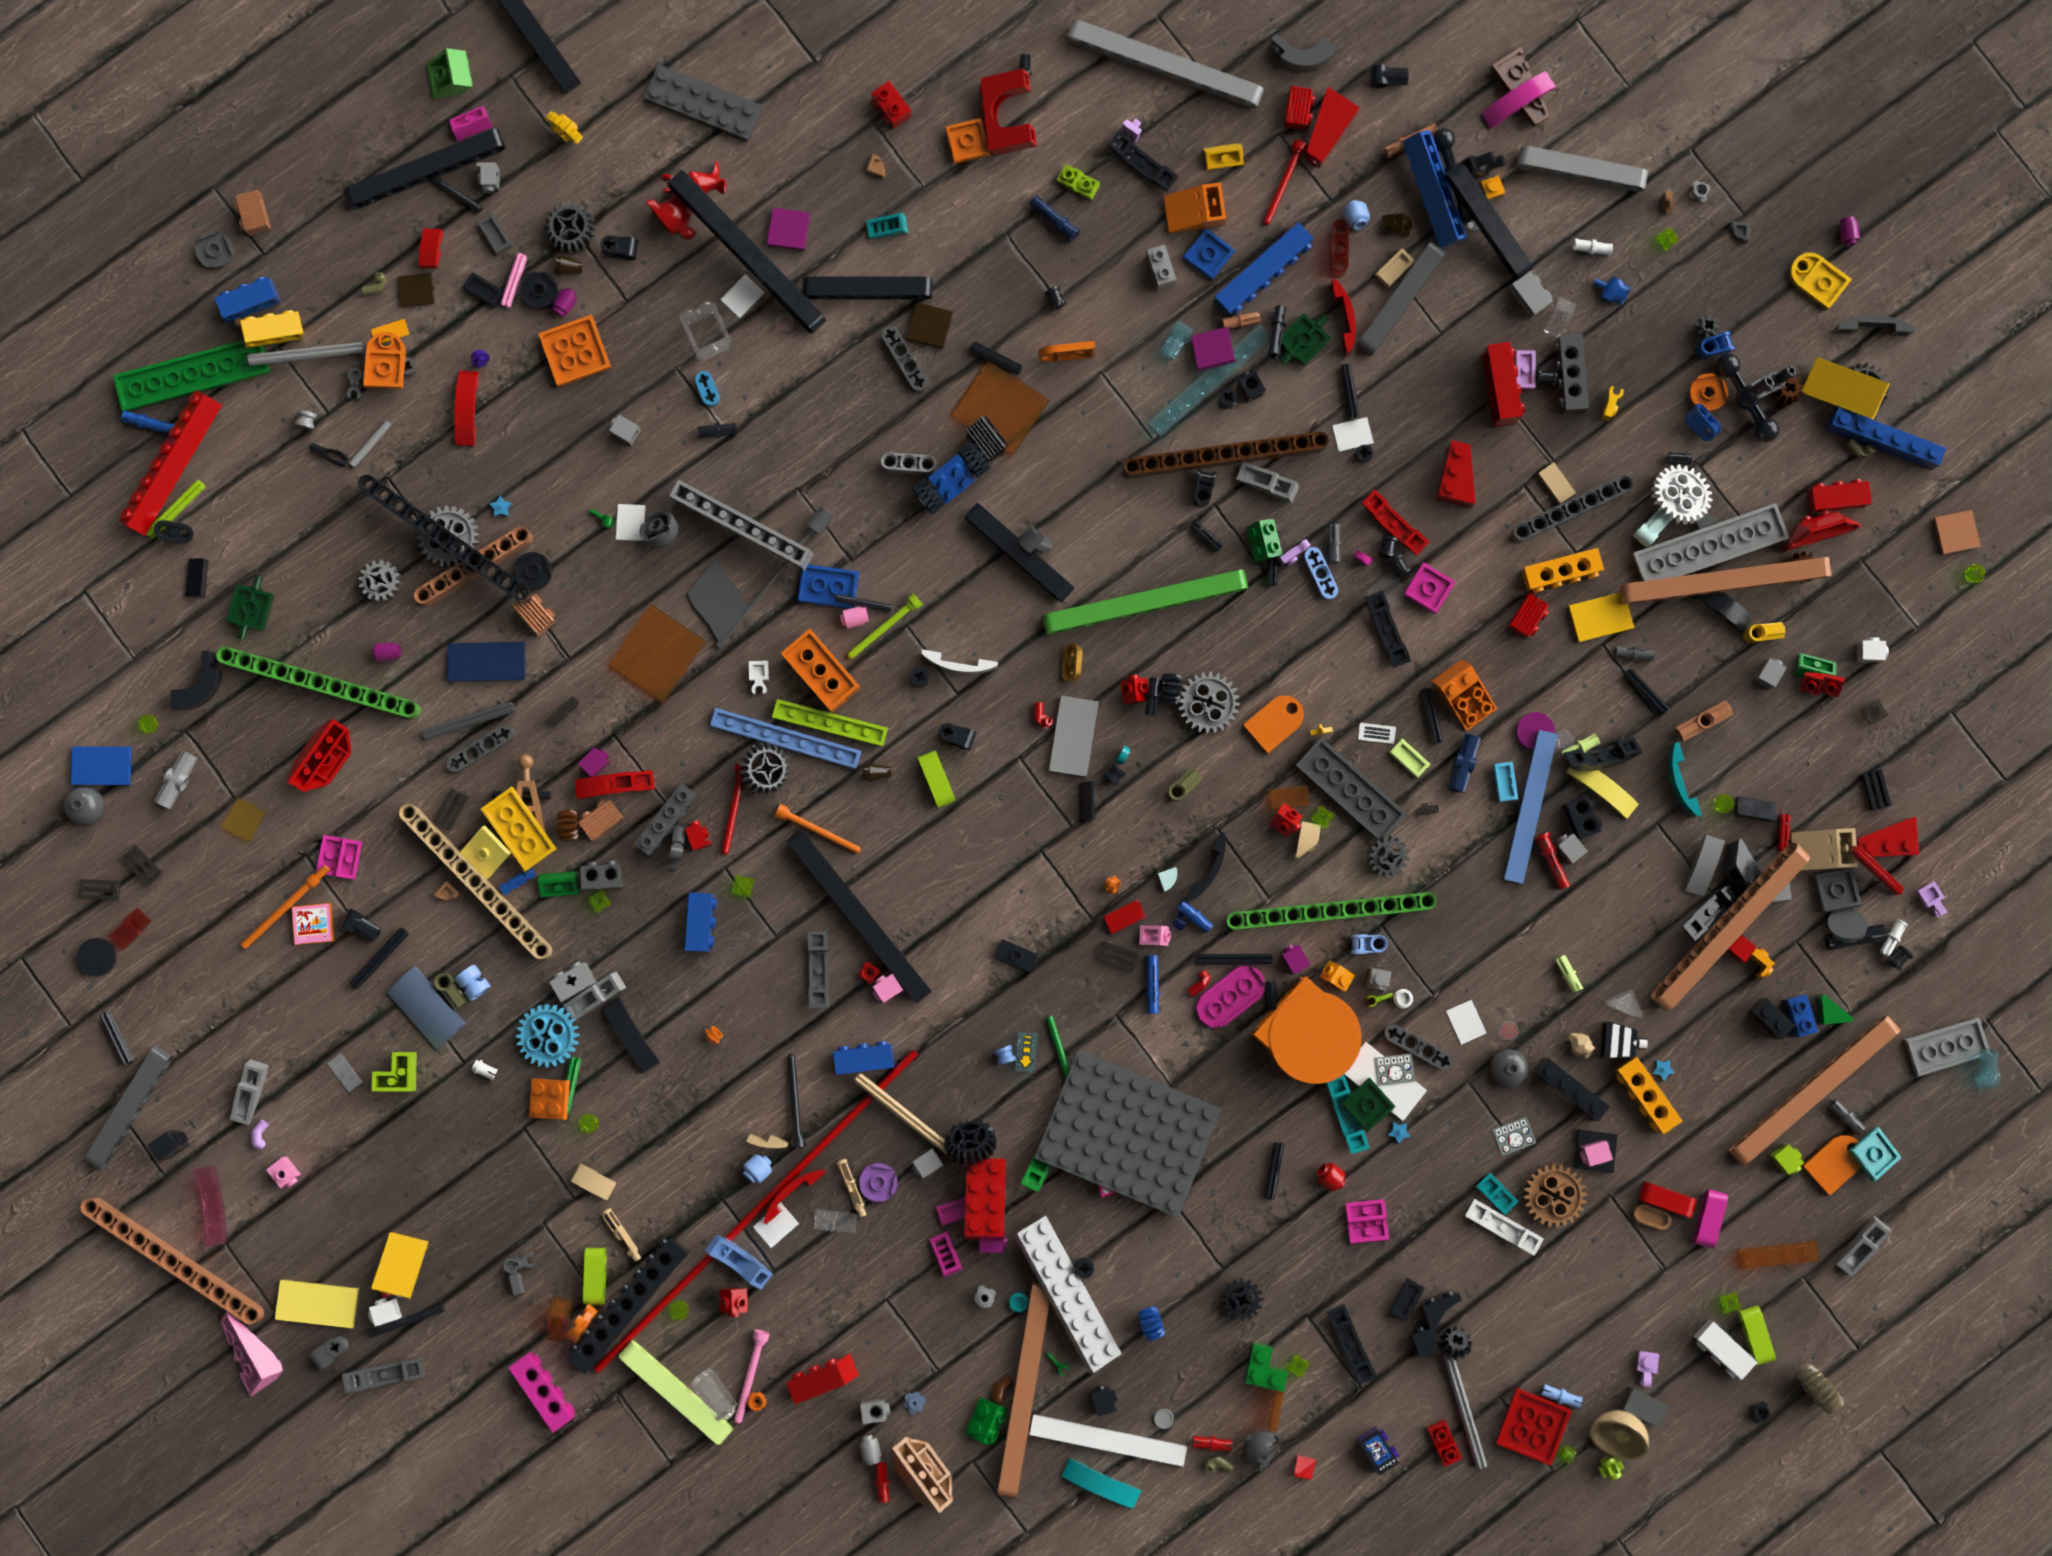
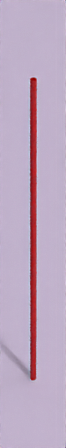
M912 1050L877 1086L884 1090L918 1054ZM868 1094L725 1238L732 1241L875 1098ZM707 1254L594 1367V1370L600 1373L715 1257Z

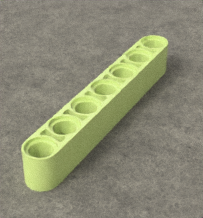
M631 1340L619 1354V1358L716 1444L720 1445L732 1432L733 1428L638 1343Z

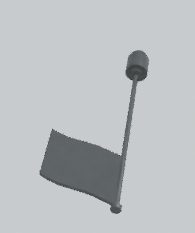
M822 507L819 510H815L805 523L808 526L806 528L808 533L799 544L803 545L811 534L813 536L816 534L820 536L830 524V519L833 516ZM715 558L688 592L693 606L710 625L719 641L715 645L720 649L723 648V643L788 564L787 561H784L751 604L747 606L741 593L723 572L717 558Z

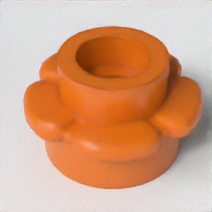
M1116 876L1108 877L1104 884L1106 892L1115 894L1121 880L1117 879Z
M711 1026L705 1030V1038L711 1044L720 1043L719 1041L723 1035L719 1029Z
M761 1392L751 1393L747 1401L748 1407L754 1411H761L767 1403V1400L764 1398L765 1395Z

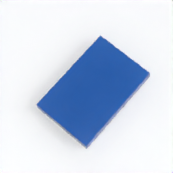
M808 564L806 570L801 572L797 601L845 609L855 608V605L836 602L834 599L836 594L856 597L860 572Z
M72 747L71 785H131L132 747Z

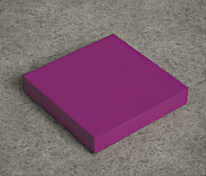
M773 207L767 245L805 251L811 214L809 212Z
M1228 327L1191 336L1198 371L1236 362Z

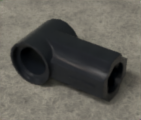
M1383 64L1371 67V87L1385 88L1388 85L1407 86L1408 68H1388L1387 65Z
M350 908L340 926L352 933H357L373 943L380 935L382 928L365 919V916Z

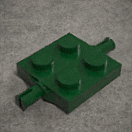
M1303 312L1282 335L1281 345L1287 353L1280 359V362L1286 365L1293 357L1306 366L1331 340V337L1322 328L1324 323L1329 320L1328 316L1323 313L1315 321Z
M255 576L252 586L245 587L237 584L235 586L226 621L240 627L237 637L239 639L245 640L248 629L265 631L275 595L260 589L263 579L260 576Z

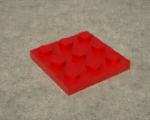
M1516 1387L1495 1443L1552 1466L1572 1410Z

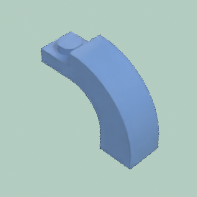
M716 1235L705 1249L709 1255L733 1268L749 1284L759 1289L764 1287L773 1274L756 1258L725 1237L722 1238Z

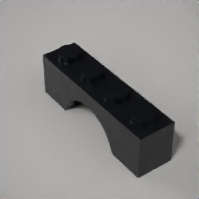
M1543 1058L1532 1072L1544 1083L1569 1099L1593 1121L1599 1122L1610 1108L1606 1102L1549 1058Z

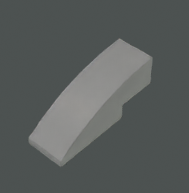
M1243 462L1236 480L1254 489L1289 503L1293 502L1299 488L1298 483L1294 480L1279 476L1278 473Z
M1709 835L1702 837L1684 891L1704 897L1717 867L1725 843L1724 840Z
M614 972L590 986L563 1006L568 1013H571V1019L577 1020L626 989V986L618 973Z
M249 1060L244 1065L242 1079L237 1086L230 1120L245 1125L250 1124L263 1089L269 1065L254 1060Z
M1873 1216L1849 1244L1836 1264L1853 1277L1879 1250L1878 1246L1891 1234L1890 1228L1876 1216Z

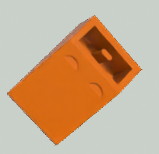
M1221 182L1204 184L1164 196L1169 233L1225 226L1226 213Z
M1463 659L1431 681L1439 696L1466 731L1497 710L1474 668Z

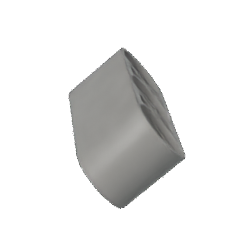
M890 452L884 454L881 458L882 468L887 473L931 476L936 472L937 468L935 459L929 455ZM893 459L895 464L892 467H888L885 465L886 460ZM907 460H911L914 462V465L911 468H906L904 463ZM925 462L933 464V467L928 470L922 466Z

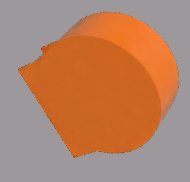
M1301 976L1276 1004L1277 1009L1274 1012L1271 1010L1250 1033L1268 1050L1272 1061L1280 1071L1295 1080L1312 1084L1326 1083L1341 1077L1352 1067L1361 1048V1028L1353 1010L1340 998L1323 992L1306 976L1304 978Z

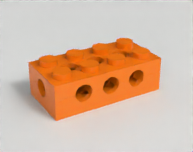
M810 628L781 652L785 660L831 713L835 712L861 689L860 685ZM806 653H813L811 660H804ZM819 667L826 668L823 675L816 674ZM832 681H837L838 687L834 690L829 689V684Z

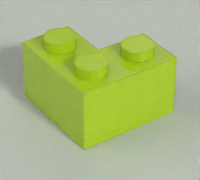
M392 1052V1070L372 1072V1091H416L417 1052Z

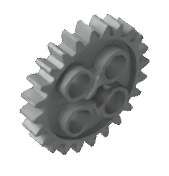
M445 506L444 511L437 507L438 513L430 511V518L437 523L445 522L444 528L468 545L473 547L479 544L475 538L480 537V534L474 532L479 527L473 525L476 521L469 519L471 516L469 513L464 514L463 509L457 512L455 506L452 507L451 511L448 506ZM428 525L426 528V532H431L434 528V525ZM463 525L464 530L457 534L456 528ZM422 534V536L417 537L419 541H422L418 547L424 548L421 553L427 555V560L433 559V564L437 565L440 561L441 567L444 568L447 563L448 567L451 568L453 563H459L460 560L449 552L444 553L445 549L442 547L433 548L434 542ZM443 536L441 542L446 543L449 538L445 539V536ZM460 546L457 554L463 553L465 547Z
M1202 672L1200 679L1197 675H1194L1195 681L1193 682L1188 679L1190 686L1183 685L1182 687L1186 692H1181L1183 699H1180L1179 703L1183 704V706L1179 707L1178 710L1184 711L1181 718H1188L1185 724L1193 723L1191 729H1194L1196 726L1198 727V733L1202 729H1205L1206 734L1209 733L1210 729H1212L1214 734H1216L1217 728L1223 731V724L1229 727L1230 723L1228 720H1235L1232 714L1239 713L1238 710L1234 709L1240 706V703L1235 702L1240 696L1233 694L1237 688H1230L1233 682L1225 683L1226 676L1222 680L1219 679L1220 673L1213 677L1212 672H1210L1208 677H1206L1204 672ZM1201 686L1206 687L1208 694L1205 696L1200 695L1198 688ZM1219 692L1224 693L1226 700L1223 702L1218 701L1216 694ZM1195 696L1204 701H1207L1209 698L1211 699V703L1216 705H1222L1225 707V709H1221L1214 705L1206 707L1205 702L1193 700V697ZM1195 704L1200 705L1202 712L1195 714L1192 711V706ZM1213 710L1218 711L1220 718L1217 720L1212 719L1210 712Z

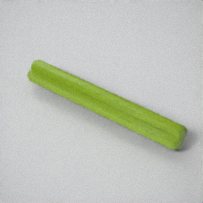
M196 480L153 522L147 535L154 539L156 537L154 533L155 524L160 520L172 521L205 489V485L200 480Z

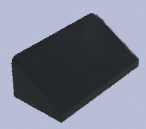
M205 558L189 559L186 597L205 598L209 560Z
M1093 781L1081 782L1079 784L1080 821L1095 820V788Z
M1737 796L1734 815L1773 822L1776 821V803Z

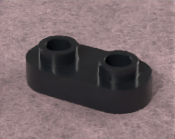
M160 520L154 526L155 535L163 540L188 543L194 536V531L188 524ZM161 526H166L168 531L162 532ZM186 530L188 535L181 536L180 531Z

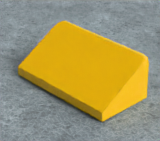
M1241 143L1204 148L1207 170L1244 165Z

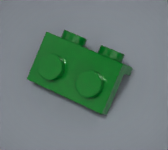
M1274 519L1257 521L1246 527L1255 564L1283 555Z
M980 1397L965 1434L983 1444L992 1445L998 1438V1431L1006 1418L1007 1408Z

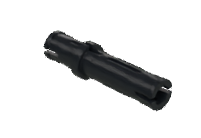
M1283 305L1275 306L1274 318L1271 320L1272 331L1267 354L1271 359L1280 357L1287 310Z

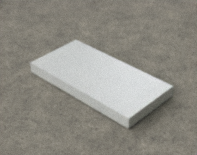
M1365 1042L1360 1048L1356 1061L1344 1075L1358 1086L1370 1077L1396 1106L1391 1112L1404 1121L1427 1090L1416 1081L1379 1086L1375 1058L1384 1056Z

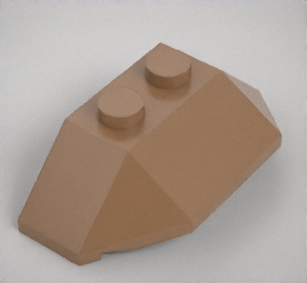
M904 1437L891 1449L895 1471L919 1503L939 1514L953 1502L951 1473L929 1443Z

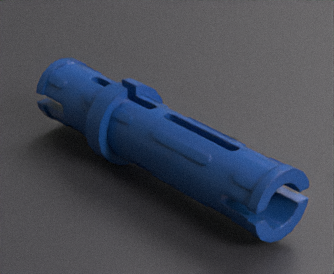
M125 410L121 416V422L129 423L136 425L140 429L147 428L169 434L170 429L175 426L172 423L147 417L146 414L139 415Z
M1147 955V992H1145V996H1147V1014H1159V996H1161V992H1159L1158 955Z

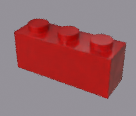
M1862 479L1851 480L1848 484H1843V481H1837L1829 486H1825L1824 483L1814 484L1807 491L1810 513L1864 508L1872 504L1869 481L1862 482Z

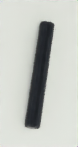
M401 927L350 981L352 987L359 989L409 935L407 930Z
M1272 954L1196 955V963L1198 965L1272 964L1273 962Z

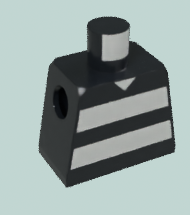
M1603 1021L1600 1058L1635 1057L1636 1049H1647V1038H1638L1637 1029Z

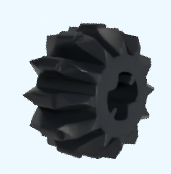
M1165 673L1161 677L1160 702L1166 705L1178 704L1182 688L1181 676L1175 673Z
M1455 1326L1453 1329L1447 1328L1445 1333L1443 1332L1440 1335L1441 1340L1438 1346L1443 1347L1441 1353L1446 1352L1447 1359L1453 1356L1454 1361H1457L1458 1358L1463 1360L1466 1355L1470 1354V1347L1473 1345V1342L1469 1340L1470 1334H1464V1329L1458 1331L1457 1326Z

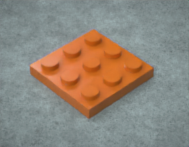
M592 314L538 333L557 387L611 369Z

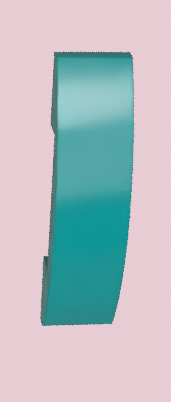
M1677 742L1670 746L1668 755V772L1671 786L1678 801L1687 813L1693 818L1699 817L1702 814L1697 798H1688L1678 763L1685 759L1680 743Z
M1343 1074L1333 1081L1326 1082L1350 1153L1354 1154L1369 1149L1364 1130L1341 1105V1102L1351 1093L1345 1075Z
M1069 1458L1062 1477L1097 1495L1134 1509L1141 1493L1140 1489L1093 1470L1072 1458Z

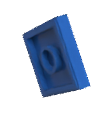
M1205 228L1185 253L1183 259L1213 281L1236 250Z

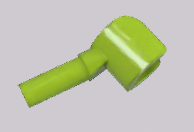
M1389 993L1377 997L1370 995L1367 999L1373 997L1376 1002L1368 1006L1374 1007L1377 1002L1393 998V994Z

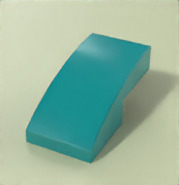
M1491 1173L1476 1186L1504 1215L1519 1202Z

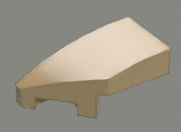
M1302 821L1295 854L1296 860L1300 859L1307 852L1313 851L1315 846H1317L1321 825Z

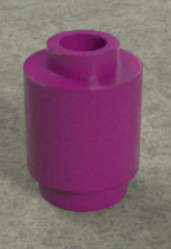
M1855 217L1841 219L1838 225L1841 244H1845V246L1856 245L1857 241L1860 240L1858 221L1855 220Z
M569 288L561 289L552 303V310L565 317L566 314L570 313L578 300L575 296L576 293Z
M395 642L376 643L375 647L372 648V657L377 662H390L401 659L400 644H395Z

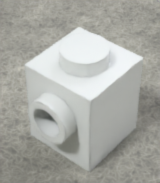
M1873 637L1857 643V662L1880 663L1888 657L1889 649L1886 646V641H1879V638Z
M386 1298L375 1301V1305L369 1308L370 1312L368 1313L371 1323H374V1326L402 1317L397 1299L386 1301Z

